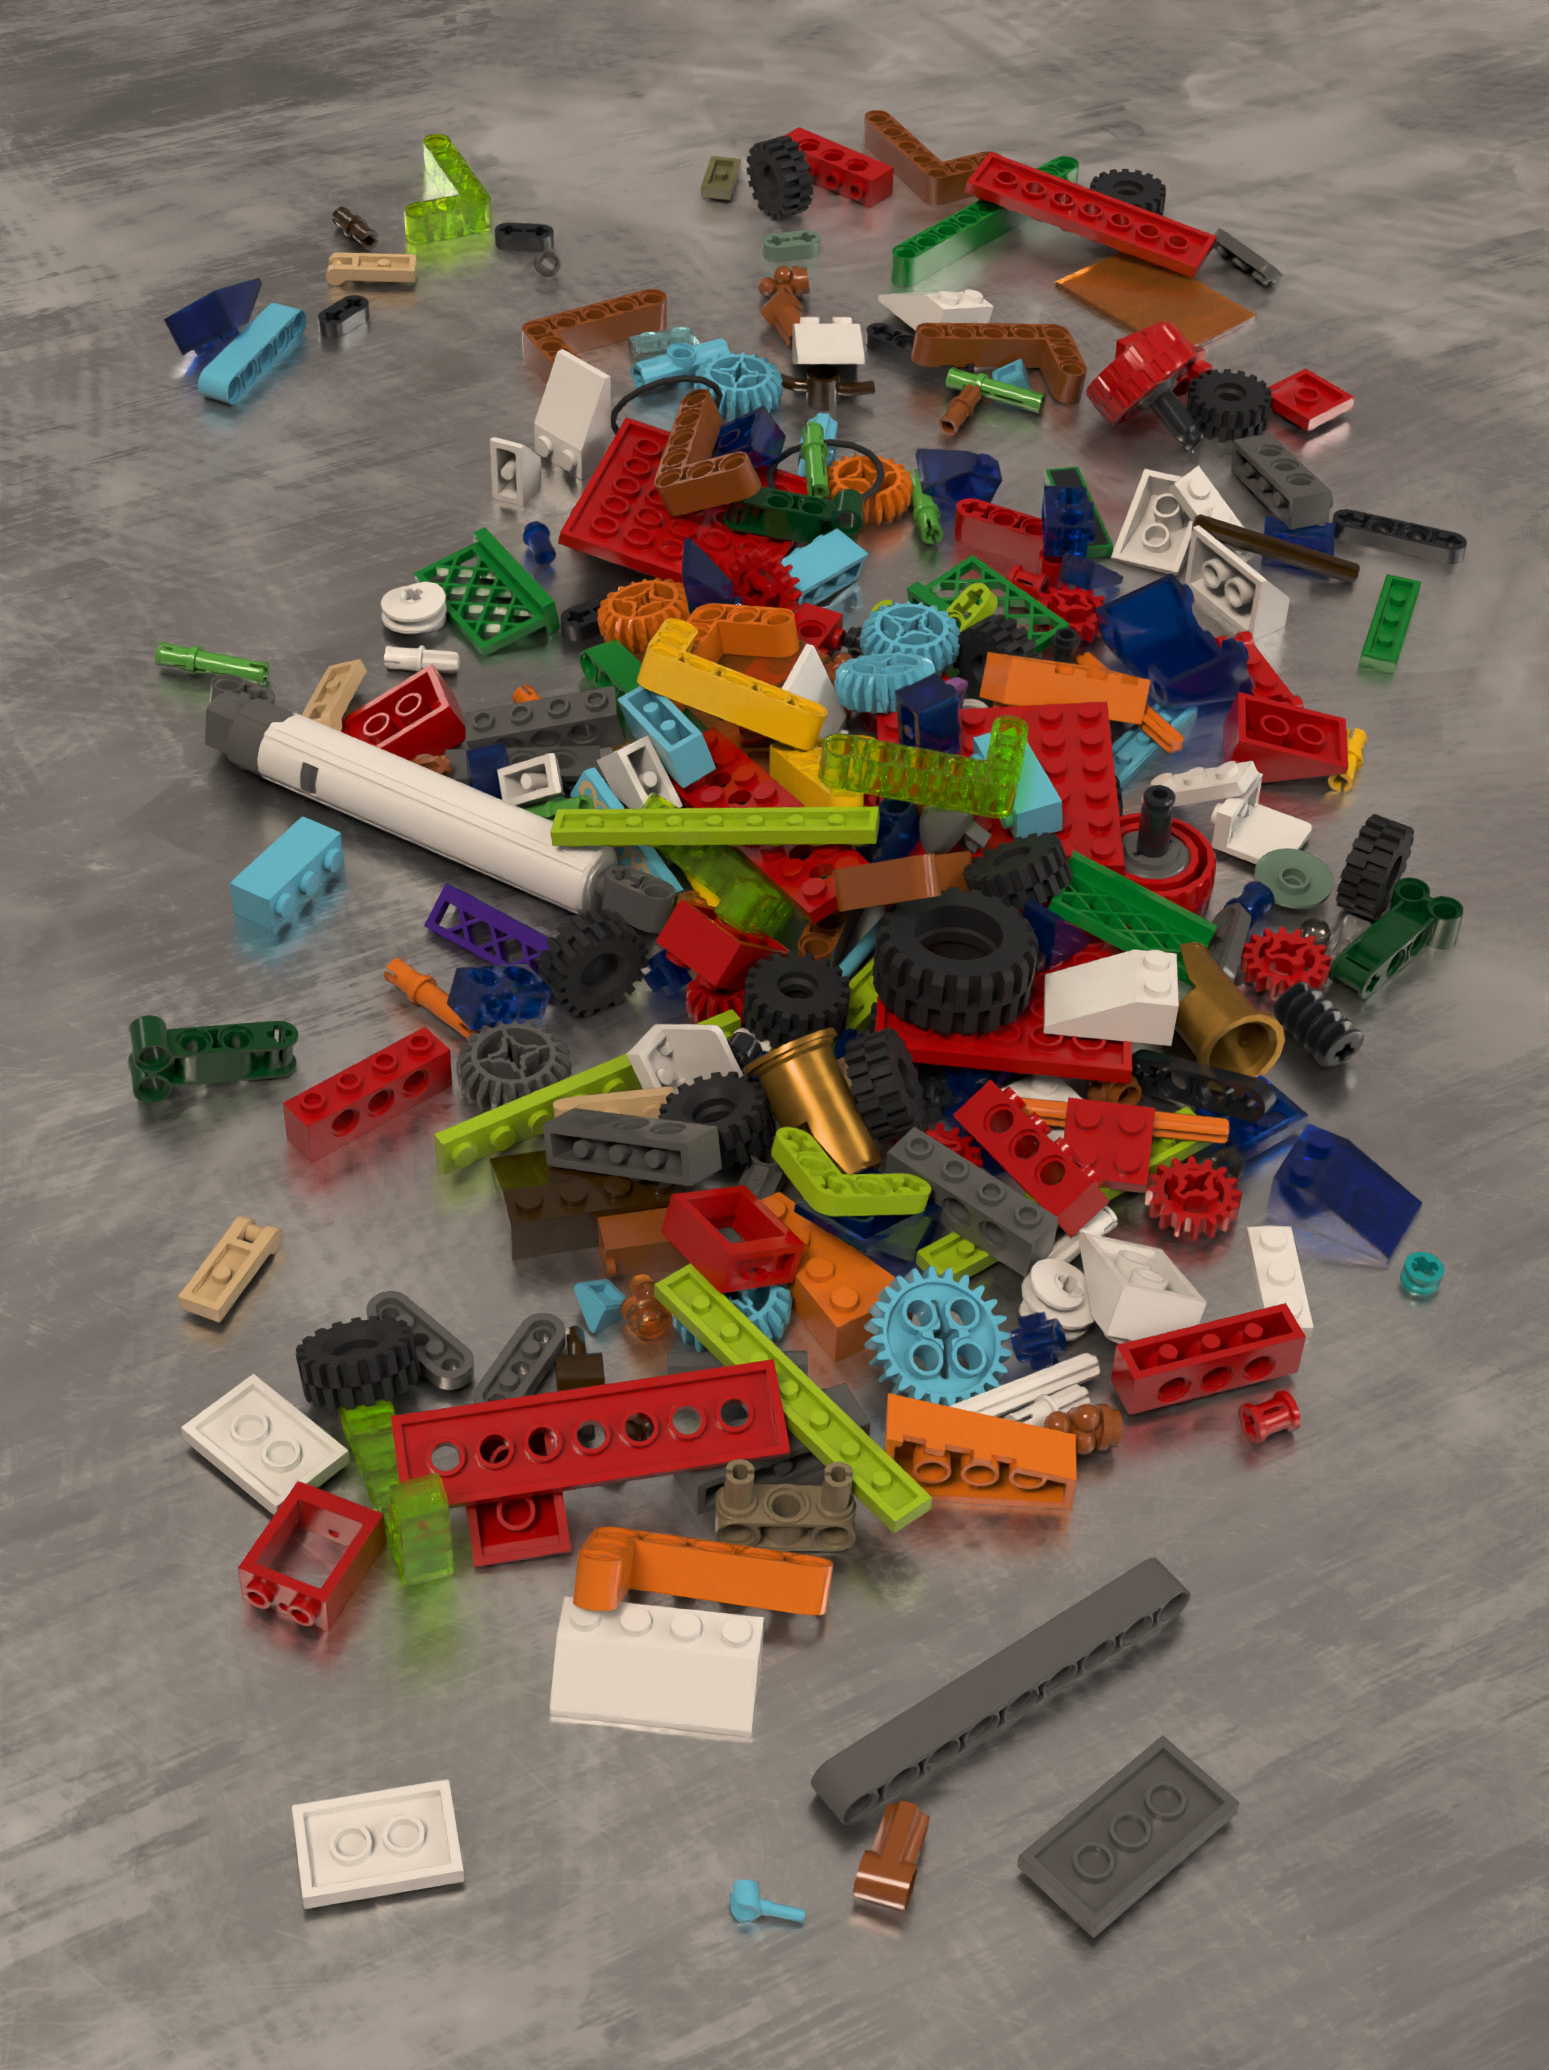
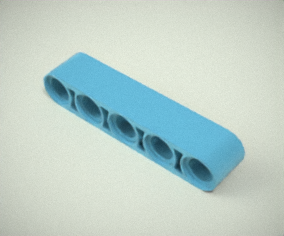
M270 303L204 368L198 381L200 396L232 405L235 404L302 336L306 327L305 311L278 303Z

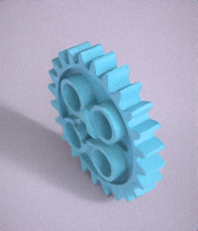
M929 1266L922 1273V1276L914 1268L905 1276V1279L899 1275L890 1283V1288L886 1286L877 1295L879 1301H876L868 1310L875 1318H872L864 1325L865 1330L875 1334L864 1344V1347L870 1350H877L878 1353L869 1362V1365L875 1367L883 1366L885 1370L878 1379L879 1383L892 1380L895 1386L891 1394L899 1395L904 1391L908 1394V1398L945 1406H951L999 1387L1000 1385L997 1380L1001 1379L1008 1372V1369L1001 1363H1004L1012 1356V1352L1001 1347V1345L1012 1336L1008 1332L999 1331L998 1326L1007 1319L1006 1315L993 1316L991 1310L998 1301L991 1299L984 1302L981 1299L985 1288L983 1285L978 1286L972 1291L968 1288L969 1275L965 1274L958 1282L953 1281L952 1268H947L938 1278L934 1266ZM950 1311L960 1316L963 1325H959L952 1319ZM907 1312H911L919 1319L920 1326L911 1323ZM957 1355L965 1358L968 1362L969 1370L959 1364ZM913 1356L922 1359L926 1365V1371L916 1366Z

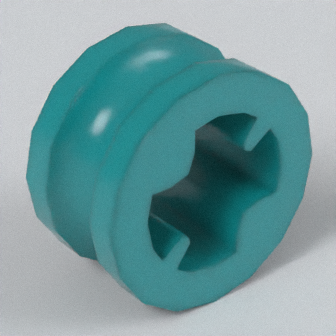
M1427 1252L1412 1253L1405 1260L1404 1268L1400 1275L1401 1283L1412 1293L1419 1295L1431 1294L1439 1288L1445 1271L1444 1265L1433 1254Z

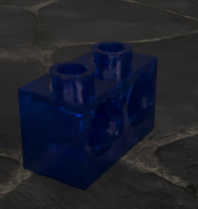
M1044 485L1041 507L1043 556L1086 558L1088 544H1094L1095 522H1092L1094 504L1093 501H1087L1086 487Z
M527 963L456 968L447 1005L471 1030H480L483 1025L494 1028L498 1020L503 1024H512L515 1018L519 1024H527L533 1020L534 1025H541L552 989Z

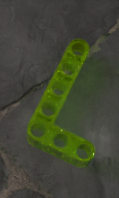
M430 134L424 137V168L443 197L415 202L405 206L406 240L409 243L421 245L489 231L492 227L491 197L448 136L444 134Z
M1005 715L995 719L986 760L854 735L830 734L824 738L822 743L818 778L822 783L833 788L985 817L1006 818L1014 811L1029 729L1025 721L1015 716Z
M651 793L641 809L678 807L660 795ZM663 845L654 847L721 898L714 913L727 924L740 931L777 937L796 910L792 904L728 845H702L699 847Z
M383 1399L375 1401L376 1405L366 1407L365 1404H360L354 1410H345V1406H340L338 1411L341 1424L373 1509L384 1514L386 1543L403 1587L408 1589L453 1575L450 1513L442 1480L439 1474L435 1472L399 1483L390 1417L396 1414L391 1401L385 1402Z

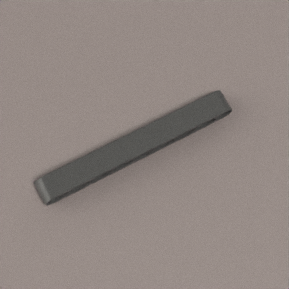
M1149 1558L831 1757L816 1770L811 1779V1787L843 1825L848 1826L857 1823L1173 1620L1188 1604L1191 1597L1190 1592L1158 1559Z

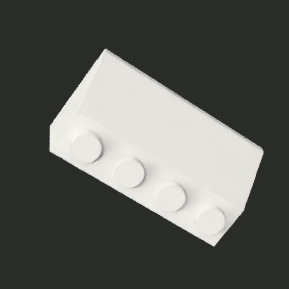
M564 1596L556 1636L549 1715L752 1737L763 1653L764 1617L621 1602L615 1610L594 1611L577 1607L573 1604V1597Z

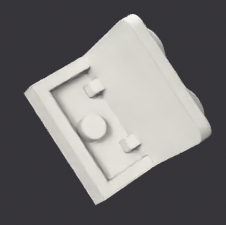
M1262 773L1257 775L1243 795L1229 797L1224 803L1219 802L1214 808L1210 821L1212 825H1215L1211 845L1214 849L1257 864L1263 855L1273 850L1284 848L1300 850L1312 832V825L1310 823L1258 804L1263 777Z
M655 1024L626 1054L643 1089L672 1086L674 1094H678L677 1087L683 1083L690 1086L694 1084L693 1079L702 1076L703 1080L711 1078V1073L720 1072L721 1076L725 1077L729 1071L738 1072L739 1078L743 1076L723 1031L716 1025Z

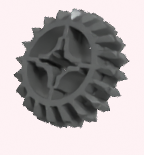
M516 1018L512 1024H503L498 1020L494 1028L483 1025L480 1034L470 1033L467 1043L461 1044L458 1062H456L458 1085L461 1088V1093H465L469 1104H477L480 1112L495 1109L569 1078L572 1075L570 1052L567 1050V1044L562 1043L560 1034H551L548 1025L536 1028L533 1020L527 1024H519Z

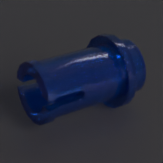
M533 521L525 526L522 539L531 548L535 562L539 565H548L556 558L555 549L552 547L549 539L550 531L545 524Z

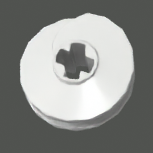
M420 582L390 590L381 600V609L383 611L381 616L384 625L392 631L403 634L429 633L444 627L447 608L445 604L446 595L443 588L437 583Z
M1046 1258L1037 1261L1033 1265L1030 1273L1025 1277L1021 1285L1024 1300L1020 1305L1019 1312L1023 1321L1038 1334L1061 1342L1074 1341L1085 1335L1091 1324L1095 1321L1091 1314L1085 1274L1075 1266L1058 1259Z

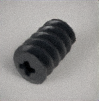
M1301 981L1292 985L1279 997L1274 1006V1017L1285 1027L1289 1034L1294 1036L1296 1042L1302 1045L1306 1052L1313 1056L1322 1067L1332 1068L1341 1065L1355 1055L1363 1044L1364 1034L1360 1030L1354 1029L1353 1022L1347 1018L1344 1019L1343 1012L1334 1008L1333 1002L1324 998L1321 990L1317 988L1309 989L1306 982Z

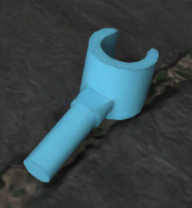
M744 1879L734 1882L733 1893L729 1895L732 1915L737 1921L750 1922L763 1915L803 1923L804 1909L760 1899L759 1885L753 1880Z

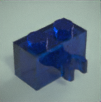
M933 673L911 685H906L894 691L897 704L895 709L898 721L899 751L921 772L960 752L959 735L961 734V726L958 716L960 697L954 686L945 683L936 673Z

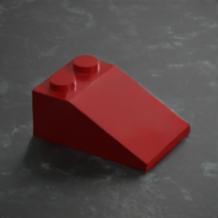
M430 664L341 719L342 733L406 760H413L420 754L440 756L445 753V750L455 748L466 740L465 718L456 696L433 664Z
M1238 692L1223 724L1224 763L1235 761L1236 764L1253 761L1257 771L1263 774L1262 783L1346 774L1348 770L1346 719Z
M683 899L679 901L656 939V942L667 950L666 958L682 968L690 967L697 973L695 979L713 991H717L718 987L729 990H737L744 987L748 971L752 966L757 967V961L764 958L770 962L771 954L779 953L782 958L787 957V952L790 951L738 912Z
M547 1432L534 1434L528 1442L531 1451L539 1456L550 1455L556 1449L554 1437ZM498 1439L486 1441L480 1449L481 1456L489 1463L502 1462L509 1453L507 1445ZM563 1492L466 1506L475 1568L572 1553Z

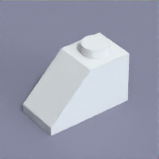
M492 437L490 439L492 499L524 507L541 486V456L523 444Z
M648 735L597 760L612 792L630 809L681 808L683 806Z
M554 753L497 769L502 800L512 805L524 807L546 803L552 797H564L558 759Z

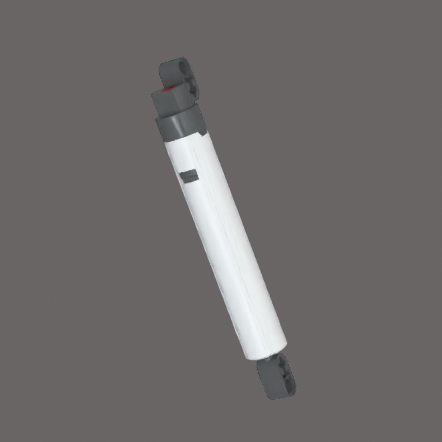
M222 674L211 679L210 704L206 709L205 745L226 753L232 764L575 914L586 917L587 910L595 909L597 911L600 907L601 909H609L612 913L614 911L619 913L629 925L649 933H660L672 915L675 900V888L673 885L633 867L618 865V858L614 847L582 846L571 848L568 846H552L550 832L553 821L275 705V694L273 691L239 676Z

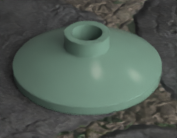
M1284 848L1270 851L1259 859L1254 871V880L1260 892L1272 902L1288 908L1308 909L1316 907L1328 899L1333 888V876L1327 865L1316 856L1298 849Z

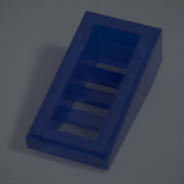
M1066 553L1063 557L1058 579L1086 590L1119 585L1122 583L1124 576L1095 561L1072 553Z

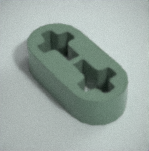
M810 230L774 233L762 239V256L768 261L782 262L815 257L820 253V235Z

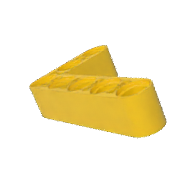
M669 618L664 621L648 644L637 677L639 685L649 691L802 750H813L815 748L828 714L825 707L794 693L691 654L698 633L696 627L686 621Z
M865 735L818 738L813 750H802L782 742H775L770 745L769 775L805 807H863L864 792L854 783L875 780L877 739Z

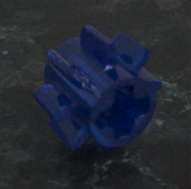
M663 949L648 959L650 971L644 975L643 979L653 993L661 988L668 997L686 986L693 979L688 973L691 968H682L671 962L665 956L667 950Z
M946 1065V1070L944 1071L948 1078L945 1084L952 1090L954 1099L961 1096L965 1102L977 1093L990 1079L994 1083L997 1079L992 1074L994 1070H977Z
M1044 1311L1019 1317L1018 1322L1021 1328L1012 1330L1010 1334L1012 1349L1017 1360L1020 1363L1030 1361L1032 1370L1058 1364L1057 1354L1065 1352L1067 1348L1065 1333L1060 1321L1057 1318L1047 1320Z

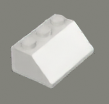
M1199 525L1193 527L1184 586L1240 632L1250 631L1254 640L1285 628L1290 598Z

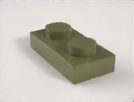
M711 156L701 184V197H707L714 201L731 200L741 171V159Z

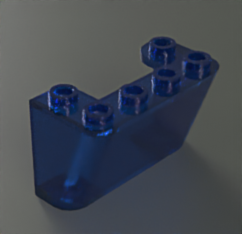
M1172 573L1095 608L1099 632L1106 646L1133 676L1151 680L1148 693L1164 710L1234 701L1238 692L1250 695V690L1253 689V682L1247 670L1246 662L1250 658L1246 646L1242 641H1236L1234 638L1228 637L1221 642V649L1216 644L1211 632L1208 630L1204 631L1198 625L1193 615L1191 604L1195 602L1192 590L1186 583L1182 584Z

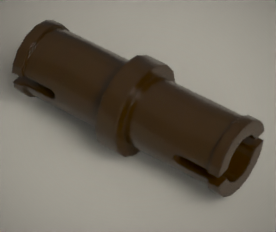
M339 207L333 212L332 216L335 217L332 219L333 223L343 230L347 238L357 241L367 250L377 246L379 240L375 238H379V235L368 227L365 219L359 215H353L346 207Z

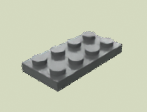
M1162 1735L1019 1855L1017 1867L1087 1933L1095 1938L1232 1819L1238 1812L1240 1802Z

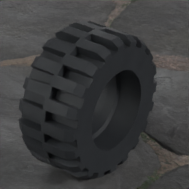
M948 887L947 890H941L942 896L895 903L887 910V913L878 924L872 975L873 985L880 1000L889 1011L894 1010L897 1018L905 1023L911 1021L916 1028L926 1032L928 1029L937 1030L939 1035L950 1036V1033H961L962 1036H974L977 1031H983L984 1034L995 1031L999 1024L1003 1027L1025 1010L1032 994L1038 953V939L1028 920L1023 918V915L1013 905L1006 906L1003 899L994 895L990 898L984 896L982 891L971 889V892L960 891V887Z

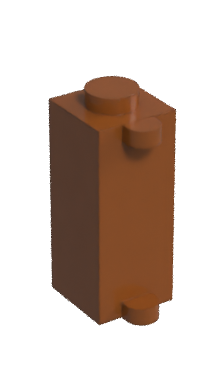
M668 1207L597 1217L598 1250L605 1279L611 1280L674 1271L690 1264L661 1233Z

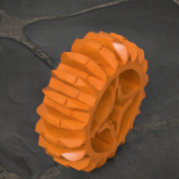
M856 453L851 458L842 456L840 461H832L831 466L827 467L830 494L828 498L825 496L824 498L833 500L835 495L844 489H853L863 494L873 486L877 478L876 465L868 456H859ZM882 455L877 456L883 463L884 480L878 491L865 500L864 527L867 524H874L879 527L881 522L892 524L893 519H901L903 513L908 512L913 493L910 472L904 470V465L895 464L892 458L886 460L883 459Z
M658 577L651 581H647L644 578L642 582H631V585L626 587L619 586L617 592L608 593L607 599L600 602V608L597 610V620L604 642L616 639L628 651L631 650L633 654H636L639 651L647 650L649 642L666 619L675 618L687 621L695 610V605L689 589L684 588L683 583H674L673 579L661 581Z

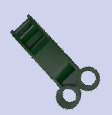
M761 487L750 498L729 503L728 510L724 512L722 520L725 526L732 530L806 544L812 543L819 535L824 536L838 528L857 544L858 531H860L863 525L865 500L861 493L853 489L841 490L835 495L833 500ZM737 515L741 516L740 523L736 522Z
M1407 877L1398 880L1394 885L1389 911L1337 955L1330 967L1328 978L1332 982L1339 980L1358 991V996L1363 1000L1369 998L1427 946L1444 950L1456 944L1463 917L1462 904L1456 899L1447 896L1432 898L1429 886L1420 879Z
M146 1015L133 1020L128 1028L132 1050L127 1060L134 1097L143 1103L152 1104L166 1099L174 1086L281 1078L292 1074L296 1069L293 1046L298 1041V1030L291 1023L285 1021L167 1029L166 1023L162 1018ZM275 1030H279L278 1042L276 1038H274ZM279 1056L282 1060V1068L280 1069L278 1068Z

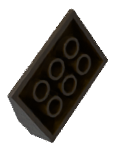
M545 1150L490 1158V1167L512 1260L598 1247L597 1217L667 1208L672 1194L686 1193L684 1185L547 1166Z

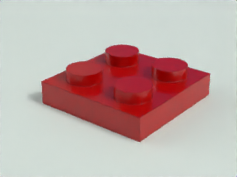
M1308 369L1299 371L1267 387L1272 391L1270 409L1307 431L1352 409L1355 398Z
M1068 1097L1063 1140L1078 1155L1073 1162L1079 1168L1087 1163L1104 1181L1099 1188L1146 1193L1155 1108Z

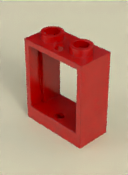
M745 1185L672 1194L661 1229V1233L720 1294L794 1282L805 1247V1243ZM732 1227L745 1241L730 1243L717 1229Z
M297 1481L238 1567L242 1597L258 1608H271L286 1614L300 1625H313L329 1632L387 1543L384 1514ZM298 1527L348 1546L321 1589L270 1569Z

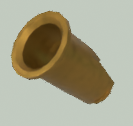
M1195 941L1180 944L1179 948L1188 977L1195 988L1185 995L1182 1001H1179L1174 1029L1197 1057L1196 1062L1261 1078L1272 1068L1281 1055L1285 1042L1282 1025L1272 1014L1256 1011L1212 958V953L1204 944ZM1208 1081L1209 1089L1223 1092L1217 1083Z
M828 1028L803 1036L766 1053L746 1065L743 1072L745 1076H753L759 1079L781 1128L793 1127L809 1133L842 1175L845 1173L854 1174L868 1167L880 1165L883 1161L869 1130L863 1122L862 1114L858 1111L857 1103L832 1051V1039L836 1037L837 1033L834 1028Z

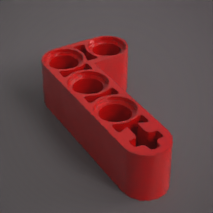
M963 499L956 505L954 538L957 542L1038 567L1037 575L1042 573L1049 574L1051 576L1050 587L1056 590H1061L1064 584L1068 587L1080 571L1085 538L1079 530L979 499Z

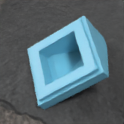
M1022 359L1011 362L992 372L993 380L1032 391Z
M608 1279L580 1282L574 1286V1291L587 1326L593 1333H599L632 1312L635 1307L633 1302Z

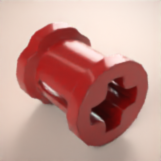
M1017 564L1010 570L1007 580L1035 600H1038L1040 592L1048 594V588L1051 584V576L1049 574L1042 573L1037 575L1024 571L1023 567Z
M1285 1390L1276 1392L1273 1395V1399L1257 1405L1246 1403L1239 1407L1238 1415L1241 1428L1247 1439L1255 1445L1263 1443L1266 1437L1282 1430L1293 1432L1298 1430L1301 1425L1299 1408L1291 1394Z

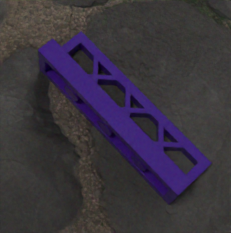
M446 883L424 926L553 996L543 982L538 979L535 966L536 962L541 961L539 958L541 950H549V947L546 945L549 937L476 897ZM452 904L458 908L462 924L446 929L439 924L449 905ZM469 914L472 915V916H474V917H476V918L470 920V919H469ZM487 923L489 924L493 941L477 946L472 928ZM500 931L504 932L507 935L501 937ZM464 932L465 938L457 934ZM518 940L521 942L524 958L508 963L503 945ZM531 948L539 951V953L532 954ZM495 949L496 955L488 951ZM526 966L528 973L521 970L520 968Z

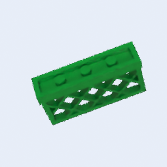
M485 527L473 532L475 543L413 573L416 583L430 582V579L438 575L447 576L444 583L431 582L437 583L443 588L446 599L448 594H464L462 601L445 600L446 616L483 657L540 628H543L548 634L561 628L555 601ZM472 558L477 560L475 567L460 566ZM455 577H471L468 584L453 583ZM480 578L495 579L492 586L477 585ZM473 595L488 596L486 603L470 602ZM497 597L512 598L510 604H494ZM466 612L481 613L479 620L463 619ZM490 614L505 615L503 622L487 621ZM514 615L530 617V619L523 623H512ZM483 631L499 632L497 636L485 642L481 639Z
M974 555L969 556L926 586L917 581L907 588L908 601L911 604H919L922 601L924 606L927 607L936 605L938 611H946L960 595V590H965L974 583H983L990 590H1002L1005 592V597H997V607H1004L1003 615H1006V620L1013 618L1017 621V625H1029L1026 637L1029 641L1034 638L1037 646L1034 647L1036 653L1042 652L1051 645V638L1058 629L1070 628L1068 622ZM971 570L981 575V579L961 580V577ZM941 590H955L954 597L940 598L936 594ZM979 598L975 604L979 606L983 600ZM1009 607H1026L1030 610V614H1009ZM956 622V626L959 629L961 627V622ZM1049 624L1054 627L1048 632H1033L1034 625Z
M1073 851L1068 859L1073 873V880L1069 881L1070 884L1067 888L1060 889L1061 893L1055 897L1052 896L1047 911L1125 952L1131 950H1160L1165 953L1177 954L1178 980L1194 988V984L1188 977L1179 946L1180 944L1195 941L1204 944L1208 948V944L1216 932L1217 925L1088 857Z

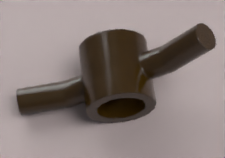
M818 364L810 367L807 371V379H798L781 374V379H783L781 385H783V388L796 392H806V403L815 410L827 411L834 409L839 404V396H859L875 393L874 381L840 382V371L832 365Z
M579 1326L569 1327L566 1331L568 1355L555 1356L557 1391L605 1384L602 1352L587 1353L583 1329ZM594 1425L583 1426L577 1433V1439L581 1442L592 1441L596 1438Z

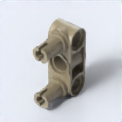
M736 1459L729 1462L726 1466L725 1484L715 1494L716 1541L785 1552H834L849 1548L856 1540L855 1515L857 1506L851 1493L852 1468L844 1462H831L825 1467L823 1486L792 1485L787 1483L773 1485L754 1484V1466L749 1461Z

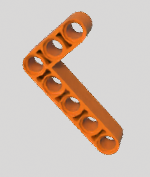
M709 603L697 607L686 621L698 630L691 654L714 663H718L723 654L785 658L795 654L800 647L794 613L785 608ZM668 698L681 712L687 707L683 703Z
M603 1526L594 1529L578 1552L573 1604L588 1610L611 1611L618 1608L629 1589L802 1615H823L828 1610L833 1562L813 1555L622 1527Z

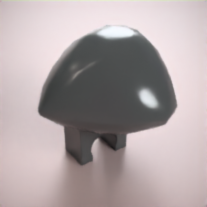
M961 794L944 796L932 800L923 808L919 820V836L926 854H948L956 843L968 851L971 850V854L975 853L978 847L980 849L984 848L991 834L973 821L974 809L969 797Z

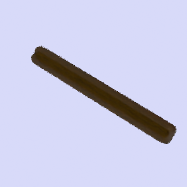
M1199 514L1195 517L1192 524V530L1193 527L1199 525L1221 543L1347 583H1353L1359 575L1360 566L1357 563Z

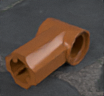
M782 287L760 308V312L765 320L779 332L787 347L792 350V324H800V317H803L800 310L803 307L787 288Z
M902 1800L895 1804H887L871 1851L865 1850L854 1884L853 1897L901 1912L906 1911L917 1876L918 1865L916 1863L922 1850L930 1821V1816L923 1813L918 1805Z

